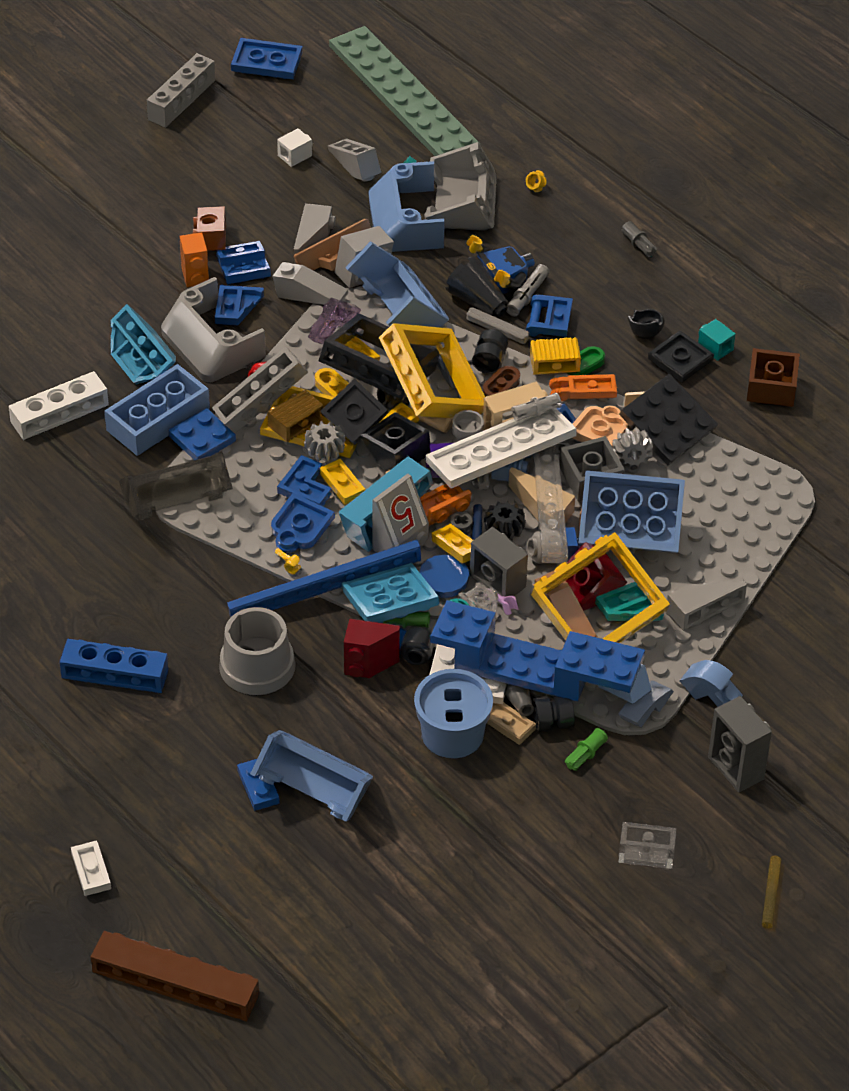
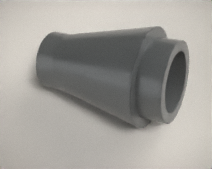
M508 684L505 693L506 698L518 710L521 716L531 715L534 707L532 705L530 689Z

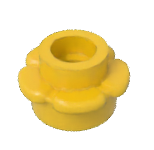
M532 171L527 175L526 185L530 190L540 192L546 186L547 179L542 171Z

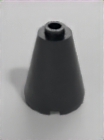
M477 256L469 257V263L465 266L461 263L451 273L446 282L449 287H445V289L476 309L494 317H501L508 309V300L481 259Z

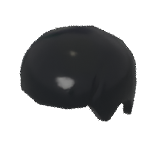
M655 309L635 310L632 318L630 315L628 316L632 332L640 338L648 339L656 336L665 324L663 315Z

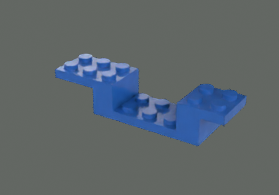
M448 600L430 635V643L455 649L454 669L466 670L480 677L574 701H579L586 682L630 693L645 656L644 649L572 631L569 632L562 650L495 634L496 612Z

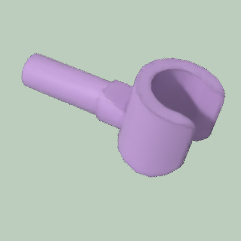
M492 590L489 592L490 597L502 604L506 615L512 614L511 609L519 610L515 596L504 597Z

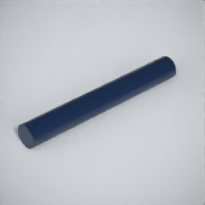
M480 504L473 506L472 540L482 535L483 507Z

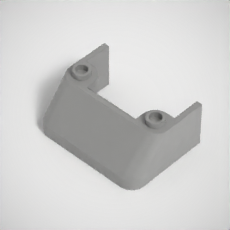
M215 277L183 291L161 325L162 336L198 377L205 382L217 381L266 357L265 331L262 328L244 337H241L234 330H224L216 334L201 318L200 314L217 307L218 283Z

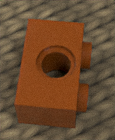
M225 206L198 208L197 217H193V234L202 232L207 251L226 250Z

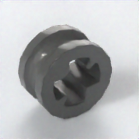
M457 512L451 516L450 523L464 534L468 535L472 531V517L470 514Z

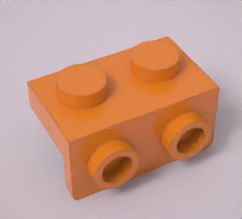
M444 484L424 494L420 501L429 526L436 522L441 523L456 512L465 511L470 505L471 491L468 489L463 492L460 486L450 488L447 484Z

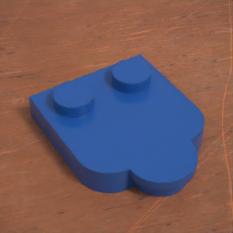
M292 493L271 522L272 532L276 537V547L285 553L294 552L298 548L308 549L313 547L335 519V512Z

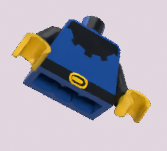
M471 235L466 242L467 246H470V252L473 254L477 253V257L481 259L503 294L521 288L527 280L528 268L535 264L531 253L520 256L510 246L500 249L489 248L482 244V240L475 235Z

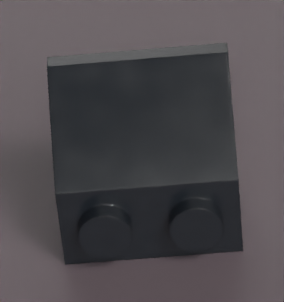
M396 412L361 435L362 441L378 465L386 471L393 469L408 456L418 463L425 458V454L430 453L429 430Z

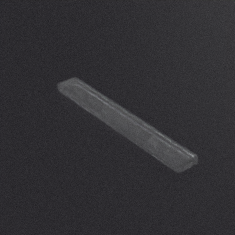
M558 444L533 454L542 563L568 562Z

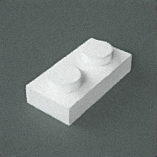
M93 841L71 847V854L84 895L87 896L110 890L111 883L98 842Z

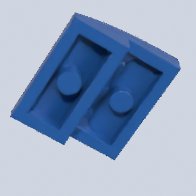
M260 241L228 246L226 250H216L226 284L271 276L270 267L265 259V250Z

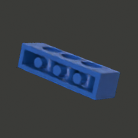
M67 639L60 659L61 678L162 693L169 670L167 653L135 649L133 647H120L106 643L87 642L84 640Z

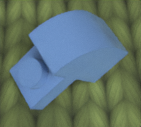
M703 660L692 664L680 679L681 684L695 700L708 695L717 707L738 696H743L730 681L733 673L715 661Z

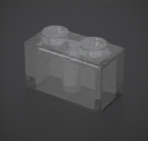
M623 822L618 862L672 869L676 828Z

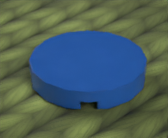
M437 555L427 559L421 565L419 571L439 598H449L458 595V592L462 591V589L464 591L467 588L469 581L468 567L465 563L462 564L450 555Z

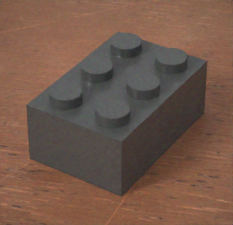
M741 696L714 709L708 758L738 793L764 780L772 735L769 724L762 721L756 714L753 706L746 703Z

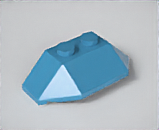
M128 304L111 319V355L133 383L139 384L151 381L166 372L175 363L176 356L156 331Z

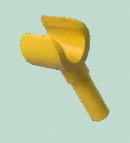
M279 548L275 550V553L285 560L284 568L288 573L294 575L300 570L301 565L298 564L300 562L299 556H289Z

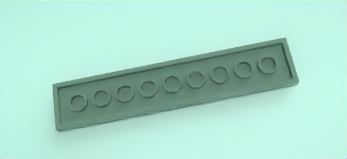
M366 26L329 40V47L434 156L478 142Z

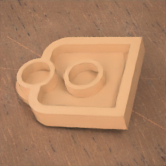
M590 406L574 421L573 425L576 427L577 436L572 438L579 442H585L606 436L613 448V440L618 439V433H625L628 424L619 415L620 410L615 406H605L604 408Z

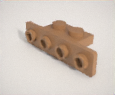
M363 219L294 255L295 263L311 270L322 267L335 271L341 236L371 228L369 220Z

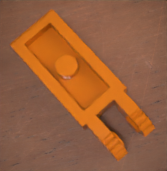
M614 374L570 375L568 377H556L549 382L552 390L550 395L558 393L561 401H565L568 398H617Z

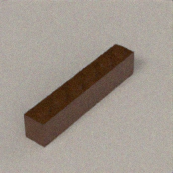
M103 931L90 957L93 973L246 1022L259 996V980L249 974L233 972L221 965L214 966L196 957L189 958L177 954L171 949L151 946L148 942L129 939L120 933Z

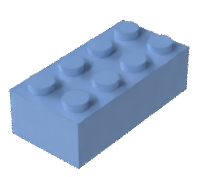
M177 364L106 409V431L138 456L169 436L168 430L206 408L210 409L209 389Z

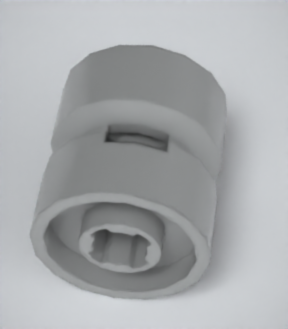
M464 410L455 414L452 426V443L483 431L484 420L478 412Z

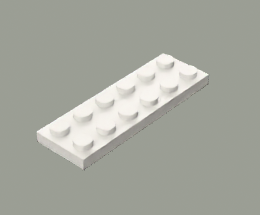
M556 408L543 412L538 417L534 415L519 421H515L513 418L427 454L426 463L450 488H454L577 436L576 427Z

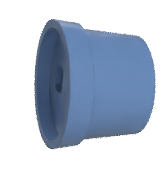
M461 669L440 670L427 676L418 685L414 696L416 714L421 724L424 744L433 753L446 758H460L470 755L481 745L485 726L491 715L493 695L490 687L478 675ZM462 713L463 720L461 722H447L445 714Z

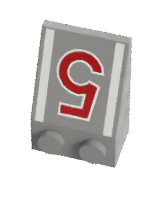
M406 474L372 500V549L378 553L414 540H418L420 546L426 543L429 536V522L412 476Z

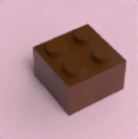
M753 348L746 401L794 407L800 354Z

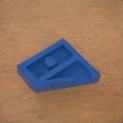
M220 285L215 324L239 325L264 297V288Z

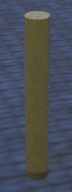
M772 856L770 858L762 926L764 928H772L781 865V858L779 856Z

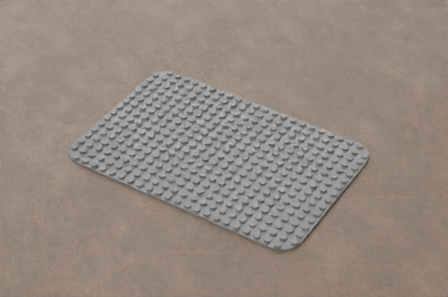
M362 286L346 288L348 289V294L339 307L313 303L261 362L268 361L286 346L308 371L293 386L322 393L315 386V373L322 368L334 369L318 361L324 340L358 313L388 327L390 326L386 321L393 314L377 294H369ZM446 322L439 328H450L453 330L483 391V384L493 374L482 373L472 364V357L480 335ZM357 329V332L363 334L364 330ZM360 339L381 356L380 362L393 367L385 350ZM507 348L504 355L502 367L513 366L520 371V383L517 387L537 381L541 389H544L547 395H550L552 390L549 382L551 379L570 376L568 373L533 375L530 356L511 348ZM437 365L436 370L427 378L435 397L461 398L457 388L452 389ZM334 369L348 383L354 379V377ZM356 379L377 399V388ZM617 394V398H568L558 403H565L577 419L590 406L601 408L615 406L621 411L624 408L625 397ZM273 403L235 433L236 442L200 463H197L182 450L160 475L153 487V508L159 519L187 536L286 582L377 553L373 549L370 552L366 551L347 537L338 513L346 505L342 503L332 490V495L323 507L334 511L335 519L313 547L308 549L298 548L294 552L286 553L289 556H299L300 562L298 564L301 565V568L294 575L285 570V560L275 553L277 549L276 537L272 532L271 522L288 500V497L277 493V486L301 455L317 462L318 460L316 456L310 457L305 446L260 435V427ZM513 411L503 413L502 421L513 418ZM215 413L214 415H215L220 421H222V420L219 418V416ZM421 421L416 423L429 430L430 444L452 443V427L445 434ZM709 433L668 466L654 451L652 453L653 456L647 457L648 463L641 462L639 468L632 465L628 469L625 464L622 465L625 469L624 474L685 480L678 553L629 549L664 597L667 599L668 594L673 590L680 589L688 584L745 581L747 584L745 601L685 630H682L673 618L665 612L663 620L650 622L620 643L644 649L645 656L642 664L646 667L649 682L653 680L674 691L660 712L653 710L642 728L623 720L618 715L628 701L599 688L598 685L588 682L585 683L579 701L572 700L575 716L600 728L622 735L648 734L663 728L676 716L690 695L681 684L680 679L692 664L703 660H714L810 519L815 505L813 488L800 471L712 433ZM573 438L563 441L569 445L581 443ZM362 439L358 442L351 458L338 456V459L341 458L365 490L385 475L386 470L378 465ZM533 454L531 458H526L525 461H528V475L574 495L560 466L551 464ZM330 457L329 462H327L325 458H322L319 462L324 466L338 459ZM424 458L423 460H421V461L418 462V463H419L420 465H422L423 467L426 468L425 458ZM492 472L489 474L488 489L478 490L475 479L459 485L463 492L469 489L472 493L470 505L463 511L470 514L472 522L473 506L480 504L483 507L482 534L486 532L484 515L488 511L489 505L496 506L497 501L505 504L508 500L510 505L517 503L519 509L524 510L526 526L522 530L520 537L514 536L512 542L518 547H522L526 553L528 539L538 531H555L563 540L565 527H575L576 537H579V518L583 500L577 501L575 497L574 513L561 530L558 531L539 522L510 489L509 482L491 479ZM319 474L315 481L330 487ZM432 478L434 484L425 494L446 483L441 478ZM452 515L441 523L436 522L429 526L428 540L424 545L420 546L421 561L413 563L418 571H420L421 565L427 559L437 555H450L432 541V532L451 524L450 519ZM472 531L467 535V536L470 537L471 539H472ZM611 550L606 552L628 582L627 584L635 582ZM564 554L561 555L560 560L556 563L540 564L534 562L528 555L526 588L515 595L519 610L511 609L512 614L510 615L504 613L503 606L499 601L489 596L490 591L470 576V561L465 562L469 571L467 588L464 591L462 589L454 597L439 598L440 605L422 611L430 612L429 628H420L427 629L432 633L446 601L458 598L465 600L469 606L496 612L495 634L562 650L566 642L531 594L535 579L554 571L556 567L565 562ZM342 587L317 595L360 615L344 594ZM598 606L584 611L597 635L596 638L603 639L627 622L608 621ZM398 625V626H400V628H402V629L405 630V631H407V630H409V629H411V628L418 627V626H407L406 628H403L402 625ZM530 689L531 695L536 698L549 697L550 700L554 698V695Z

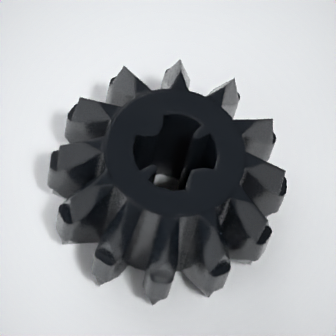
M508 500L505 504L497 501L496 506L489 505V509L484 515L486 531L494 527L500 533H504L511 541L514 536L520 537L522 530L526 526L524 510L519 509L517 503L510 505Z

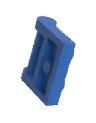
M534 295L531 299L532 311L530 322L526 326L529 336L544 334L567 337L573 299ZM548 307L545 323L539 322L541 309Z

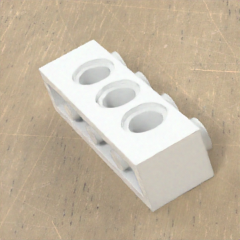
M93 371L9 405L10 421L21 438L25 440L108 406L107 388Z

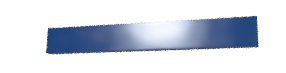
M414 540L227 602L230 618L235 613L252 607L275 610L341 588L343 582L409 563L421 561L419 542Z

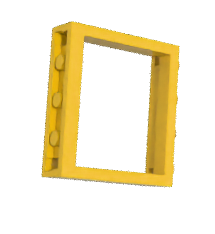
M393 323L379 337L416 416L453 418L455 414L464 410H472L480 415L484 412L485 395L452 329ZM410 344L437 347L461 398L435 397Z
M616 532L610 536L600 537L595 541L594 547L589 550L587 548L582 549L574 556L575 560L569 564L563 562L555 568L553 575L548 578L543 576L538 582L533 584L535 587L531 594L565 641L572 630L545 594L609 550L618 558L652 605L605 636L604 640L622 643L661 616L669 608L670 603Z

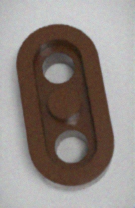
M503 366L498 369L483 384L485 397L516 388L520 383V371L513 366Z

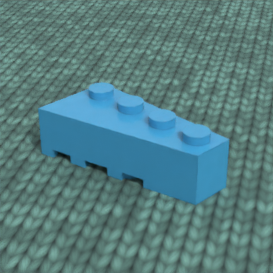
M409 456L338 512L347 537L368 552L372 549V500L406 474L412 476L419 498L434 484L430 471Z

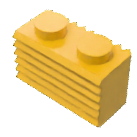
M570 337L560 338L559 340L556 338L555 340L540 339L531 341L530 358L533 375L580 372L581 356L576 337L573 339Z

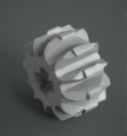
M321 421L319 426L312 424L311 430H306L304 446L310 457L316 456L318 462L325 458L329 462L330 457L338 459L339 453L343 452L345 448V435L339 425L334 426L332 421L328 424H324Z
M635 427L633 431H630L626 428L624 434L618 433V439L613 440V450L621 464H625L628 469L632 465L639 468L641 462L648 463L647 457L653 456V442L645 430L640 432Z

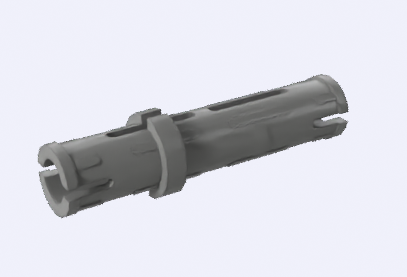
M539 264L523 286L514 292L513 299L507 304L508 309L506 312L509 315L517 316L520 310L530 303L531 296L550 273L547 266Z

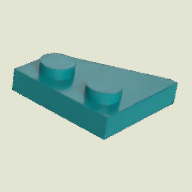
M636 582L597 596L595 602L608 621H629L652 605ZM664 613L653 621L663 620Z

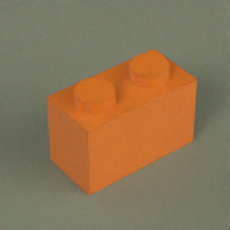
M202 232L180 236L181 265L186 287H194L209 280L207 248Z

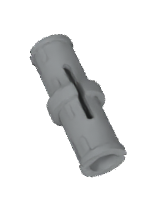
M553 393L538 399L537 397L531 398L529 402L512 406V416L515 421L534 415L536 417L541 416L543 412L562 406L561 403H558L561 402L558 393Z

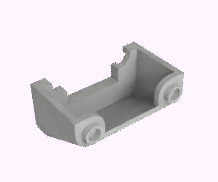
M479 142L431 157L430 162L434 161V181L437 184L435 207H427L424 214L425 220L444 219V229L484 231L493 228L496 173Z

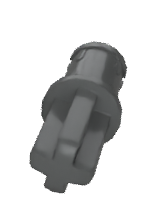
M628 221L622 226V233L631 240L634 247L638 246L648 257H652L656 253L657 248L647 239V234L639 230L632 221Z

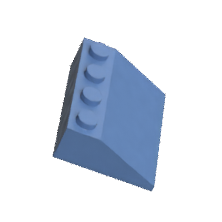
M586 471L578 544L587 542L595 545V541L600 537L610 536L616 532L628 549L678 553L685 480Z

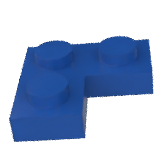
M301 455L278 484L277 493L288 498L292 493H295L323 506L332 495V488L315 481L320 474L322 463Z
M257 759L237 765V771L254 811L279 804V796L274 784L271 785L260 780V774L257 776L250 774Z

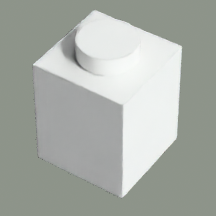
M296 129L277 139L278 156L291 167L312 156V139L300 129Z

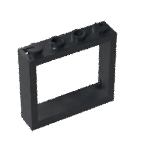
M358 313L324 340L319 362L401 400L407 396L403 387H401L402 391L397 389L398 384L401 385L393 367L345 346L352 338L357 337L385 350L379 337L389 328L388 326ZM357 329L364 330L363 334L357 332ZM410 344L427 379L436 370L440 357L438 349L430 345Z

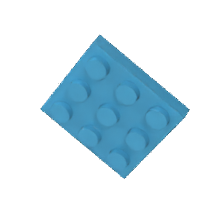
M412 563L342 583L344 594L364 621L383 623L386 620L402 618L407 614L426 611L431 607L440 605L438 595Z

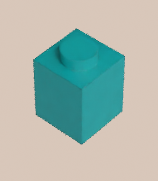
M717 319L703 325L699 329L698 343L712 352L714 359L717 361L734 350L736 333Z

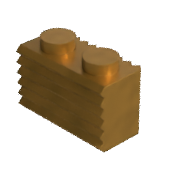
M306 389L298 394H292L287 401L280 405H274L269 410L268 426L285 441L289 442L290 439L293 440L301 432L304 433L305 430L311 428L312 424H318L319 421L323 420V415L320 412L323 409V404L313 395H310Z

